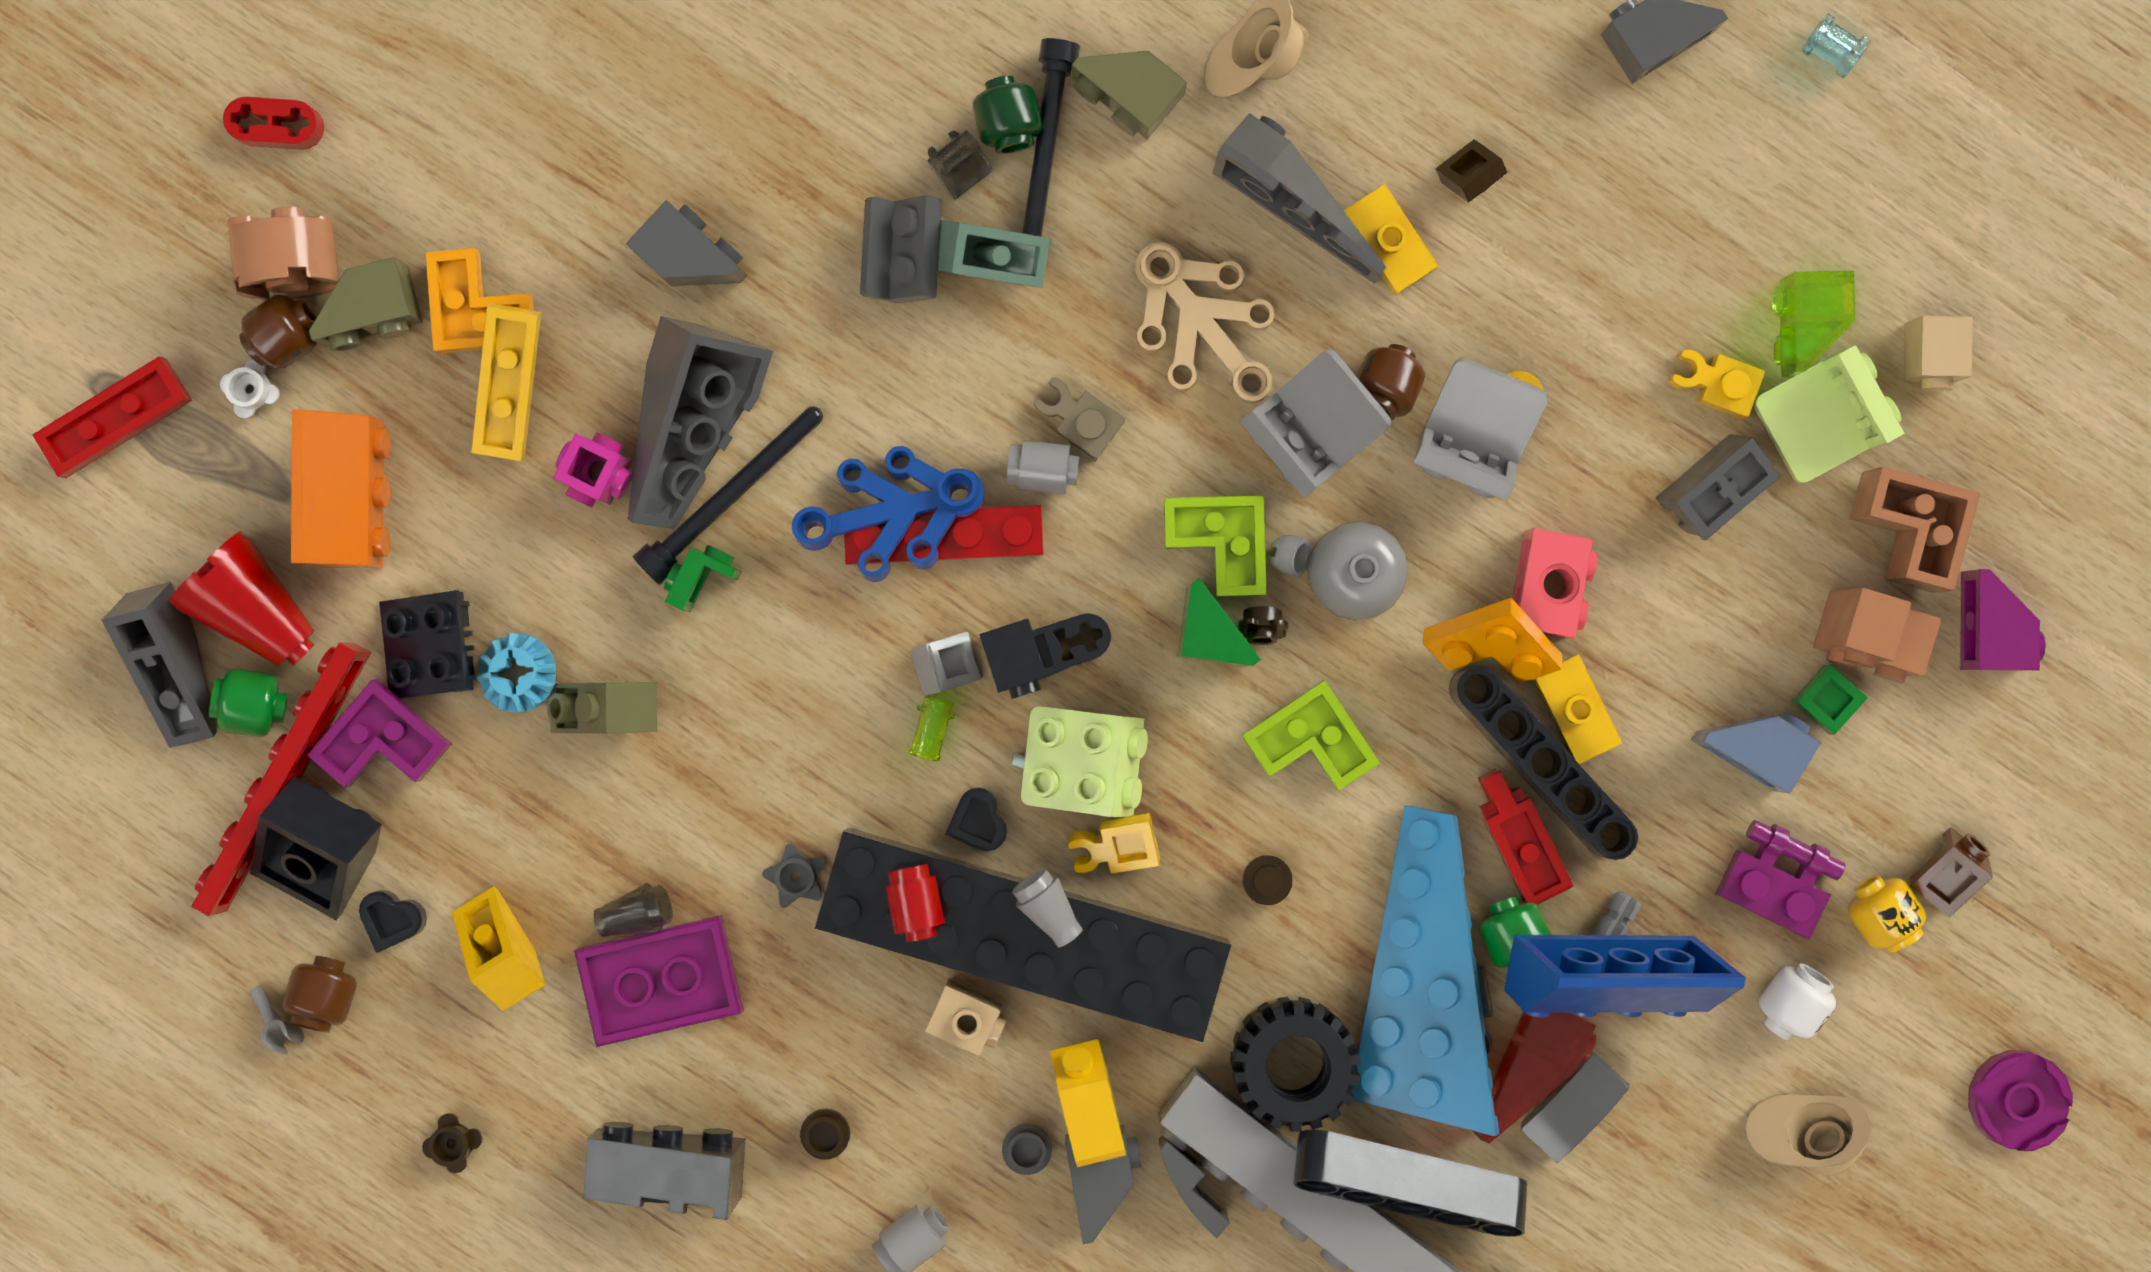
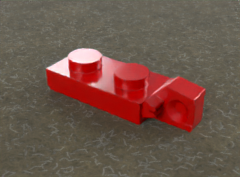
M1494 769L1478 777V781L1489 801L1479 806L1484 816L1482 819L1523 902H1533L1538 905L1573 888V883L1531 798L1525 796L1521 787L1510 791L1500 770L1496 771Z

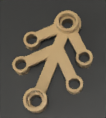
M1155 242L1144 247L1138 254L1135 263L1136 276L1139 282L1147 288L1144 321L1139 327L1136 337L1138 346L1147 353H1155L1163 348L1166 341V331L1161 323L1167 293L1180 309L1174 363L1171 364L1167 372V381L1170 387L1176 391H1187L1195 384L1197 370L1193 363L1198 332L1233 376L1231 385L1235 396L1245 403L1262 401L1272 387V375L1269 369L1259 362H1247L1214 319L1246 323L1252 330L1262 331L1267 329L1274 319L1275 311L1272 304L1264 299H1256L1249 303L1195 296L1184 282L1215 283L1216 287L1223 292H1234L1241 286L1244 279L1243 268L1235 261L1226 260L1216 264L1183 260L1179 250L1165 242ZM1156 260H1163L1168 264L1169 272L1164 276H1156L1151 272L1150 265ZM1231 268L1236 271L1238 280L1231 285L1224 284L1220 279V272L1223 269ZM1254 307H1263L1268 312V320L1264 323H1256L1251 319L1250 311ZM1147 329L1157 330L1161 336L1160 342L1156 345H1147L1142 339L1143 332ZM1178 367L1187 368L1191 373V380L1186 384H1179L1173 379V371ZM1248 375L1257 377L1260 382V389L1254 393L1245 391L1242 386V379Z

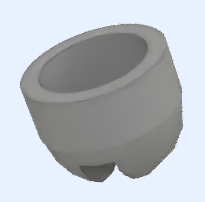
M1284 535L1273 541L1271 546L1277 548L1275 555H1269V561L1273 568L1286 575L1301 576L1310 558L1311 548L1309 540L1294 535Z

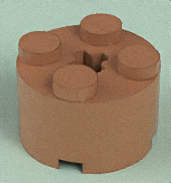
M288 206L272 209L270 218L259 219L254 216H236L228 219L230 253L237 295L251 299L267 300L270 298L269 292L286 293V296L291 299H299L332 292L339 281V271L331 217L320 215L304 217L302 208Z

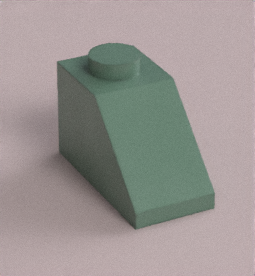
M940 220L938 271L1043 288L1051 238Z

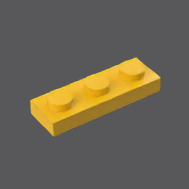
M492 303L487 306L471 453L522 461L525 458L542 312Z

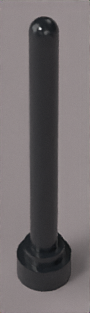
M1042 39L1038 59L1043 64L1042 72L1046 73L1040 111L1043 128L1036 138L1022 234L1042 237L1065 78L1071 76L1072 64L1079 57L1080 52L1079 44L1064 39Z
M815 406L808 407L662 543L659 540L651 546L646 543L632 556L633 559L658 585H661L666 580L674 564L678 562L675 557L822 422L823 413L821 409Z

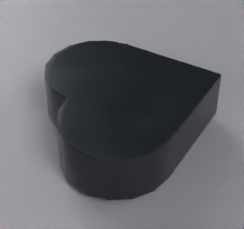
M981 787L971 788L965 792L958 803L945 835L984 851H991L1000 847L1006 839L1007 827L1002 817L996 814L997 801L993 793Z
M380 890L369 893L363 898L359 906L360 919L376 953L416 936L426 925V911L420 903L410 899L400 901L390 891Z

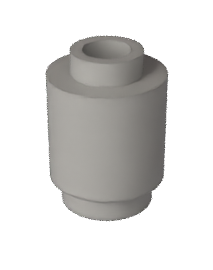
M1024 440L1022 445L1010 444L1007 484L1018 485V490L1066 495L1067 485H1077L1079 456L1070 455V445Z
M917 1204L879 1233L880 1239L872 1247L876 1257L887 1272H912L947 1245L944 1234L949 1231V1227L935 1207L931 1206L926 1209L921 1204Z

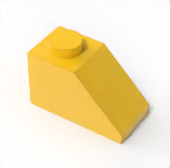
M495 886L452 911L469 979L502 1011L546 985L534 947Z
M1099 1039L1051 1050L1050 1054L1057 1089L1076 1166L1081 1167L1126 1156L1109 1074Z

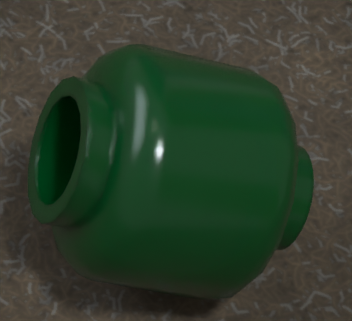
M1000 76L988 80L985 83L986 90L978 94L972 103L981 142L987 147L995 148L997 154L1016 153L1034 145L1033 138L1038 136L1043 128L1034 89L1028 84L1015 83L1013 76Z

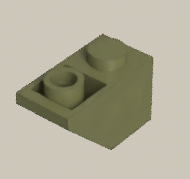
M1150 51L1078 57L1072 64V79L1076 81L1073 85L1075 90L1091 104L1096 105L1100 101L1114 112L1111 116L1112 120L1131 136L1138 132L1148 140L1185 95L1187 82Z
M395 257L345 269L309 330L311 340L330 347L331 351H345L359 347L361 345L360 339L377 334L381 339L395 338L409 333L408 326L423 323L408 265Z
M657 682L556 683L550 693L547 704L551 733L604 734L657 732Z

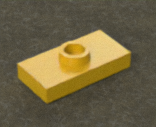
M1385 184L1343 210L1386 266L1381 275L1395 296L1439 267Z
M1579 654L1562 660V670L1533 679L1568 753L1578 764H1582L1622 744Z

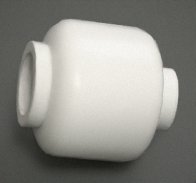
M1799 963L1796 968L1791 966L1781 967L1759 998V1006L1767 1016L1764 1021L1765 1026L1785 1040H1790L1793 1035L1803 1039L1813 1038L1835 1010L1836 999L1831 992L1834 985L1825 976L1808 965Z

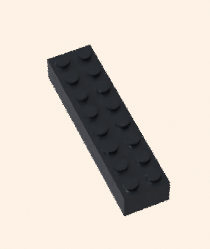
M850 827L843 831L815 929L1199 1042L1204 1041L1231 948L1227 938L1064 891L1075 918L1083 930L1070 943L1057 947L1051 937L1016 907L1018 900L1012 891L1024 880L1023 878ZM928 864L930 876H936L945 924L935 926L937 932L935 937L907 942L905 933H894L885 889L886 885H890L887 872Z

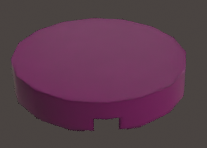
M2007 1050L1991 1056L1976 1070L1969 1085L1968 1108L1975 1126L1989 1140L2008 1149L2034 1151L2048 1146L2065 1131L2069 1122L2067 1116L2069 1106L2072 1107L2073 1093L2066 1075L2052 1061L2030 1051Z

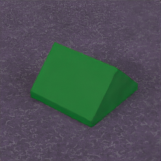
M1198 578L1189 585L1185 593L1177 657L1245 667L1254 666L1261 660L1201 579Z

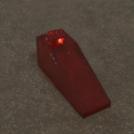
M1522 1013L1493 1079V1088L1491 1089L1494 1113L1498 1120L1499 1135L1575 1073L1580 1061L1586 1062L1589 1059L1596 1043V1035L1592 1034L1596 1026L1584 1017L1572 1013H1552L1551 1016L1545 1018ZM1473 1131L1480 1140L1488 1144L1499 1136Z

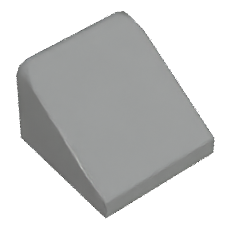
M968 632L930 642L911 650L913 662L925 696L982 679Z

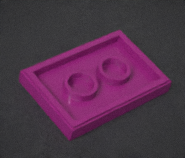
M722 915L574 950L596 1047L733 1016L744 1011Z

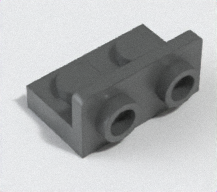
M927 195L898 201L879 197L865 199L860 294L863 297L893 303L936 298L942 199Z

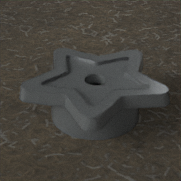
M787 844L781 863L765 869L762 875L776 885L779 890V904L782 908H786L799 897L819 901L822 898V893L816 878L826 861L824 858H804L793 844ZM793 872L800 873L801 878L799 881L792 879Z

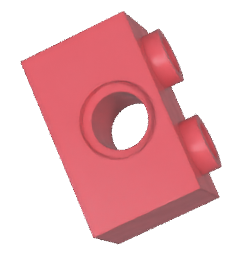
M1533 528L1524 531L1512 599L1545 635L1563 639L1576 638L1577 630L1584 629L1588 616V601L1582 600L1585 582L1592 581L1597 566V552L1591 551L1593 539ZM1551 571L1559 573L1565 581L1564 593L1558 599L1550 597L1544 589V579Z

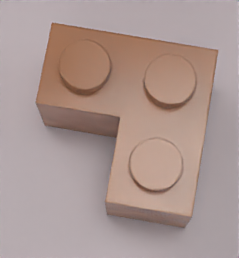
M1879 467L1862 472L1849 520L1897 532L1885 576L1886 581L1931 593L1955 591L1980 493L1894 469Z
M1864 587L1829 591L1813 648L1829 652L1827 656V661L1850 668H1857V665L1874 668L1875 666V676L1904 683L1906 676H1925L1942 618L1910 609L1912 604L1910 601Z

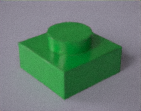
M1831 664L1822 666L1792 702L1825 732L1835 735L1868 697Z

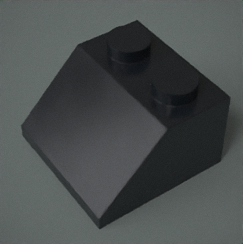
M294 776L259 815L250 874L337 921L376 853L382 824L374 820L367 812L361 809H354L330 796L323 788L310 785Z

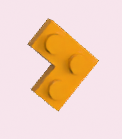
M476 248L425 252L434 352L441 354L482 350L487 306L491 303L534 311L533 296L529 293L483 296L480 251Z
M1512 598L1424 628L1423 645L1448 671L1493 657L1518 684L1562 670V653Z

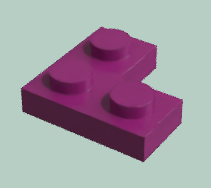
M374 679L368 683L307 756L344 788L351 787L379 753L384 755L411 780L419 782L449 749L452 743L378 679Z

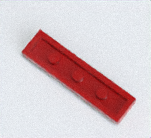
M1041 505L979 508L972 515L955 518L937 546L939 553L937 561L1044 556ZM935 511L917 515L889 558V563L910 562L906 552L907 545L911 539L922 535ZM887 523L844 534L845 564L858 565L861 553L872 547ZM927 546L919 547L915 551L914 556L918 559H924L930 555L931 548ZM872 559L867 564H880L883 561Z

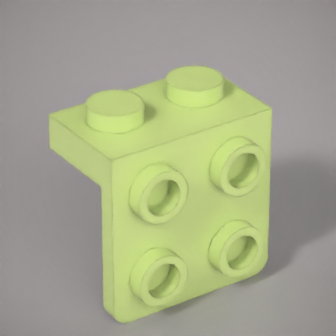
M1856 345L1832 355L1755 398L1754 409L1792 478L1797 483L1809 482L1870 448L1889 443L1905 434L1899 424L1902 421V417L1897 405L1891 398L1884 397L1875 380L1877 378V370L1874 363L1867 354L1860 353Z
M1041 706L1035 707L1030 713L1021 789V800L1023 803L1029 806L1107 817L1134 816V808L1139 805L1142 796V783L1138 778L1140 758H1143L1148 744L1147 731L1144 729L1145 718Z

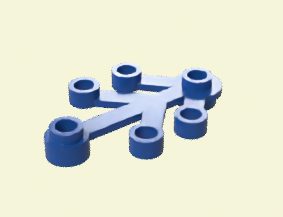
M897 446L892 448L885 457V464L889 474L897 480H906L911 477L931 489L910 494L868 471L860 460L847 459L839 465L837 470V477L841 486L848 492L863 491L880 500L881 503L831 516L820 507H806L800 510L793 518L792 531L796 540L803 548L817 551L827 547L835 536L887 523L872 547L862 552L858 559V567L862 576L870 582H879L888 576L890 572L889 558L917 515L935 511L922 535L911 539L906 549L908 558L915 568L921 570L929 569L936 564L939 557L937 546L955 518L972 515L982 505L984 487L980 478L972 471L966 469H952L943 473L915 458L909 448ZM901 457L909 459V464L905 468L896 469L893 467L896 459ZM851 470L861 471V476L856 481L845 480L846 474ZM958 489H964L969 492L968 496L961 501H955L951 496ZM816 526L824 528L822 535L818 538L811 539L807 537L811 528ZM927 546L931 548L930 555L924 559H918L914 556L915 551L919 547ZM872 559L883 561L881 568L877 571L871 572L866 570V565Z

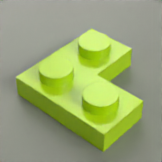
M1264 496L1164 498L1165 549L1214 548L1215 597L1266 595Z
M1322 680L1241 735L1269 777L1308 751H1311L1335 788L1340 791L1380 764L1325 680Z

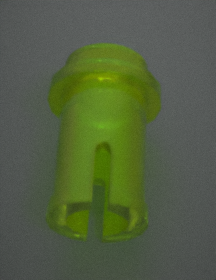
M925 696L923 704L917 705V710L921 713L912 747L909 749L910 755L930 761H940V752L949 719L954 720L956 715L952 712L954 703L937 697Z

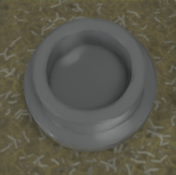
M1033 1124L1018 1125L1012 1128L1004 1138L1002 1145L1003 1159L1007 1166L1018 1174L1032 1175L1038 1173L1046 1167L1051 1158L1052 1145L1050 1138L1039 1126Z

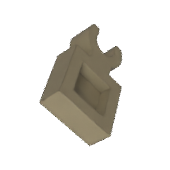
M1052 377L1049 385L1060 393V401L1053 406H1049L1037 398L1034 401L1035 408L1044 416H1059L1062 418L1063 422L1056 432L1097 461L1124 424L1125 419L1086 390L1076 402L1070 397L1068 386L1062 380Z

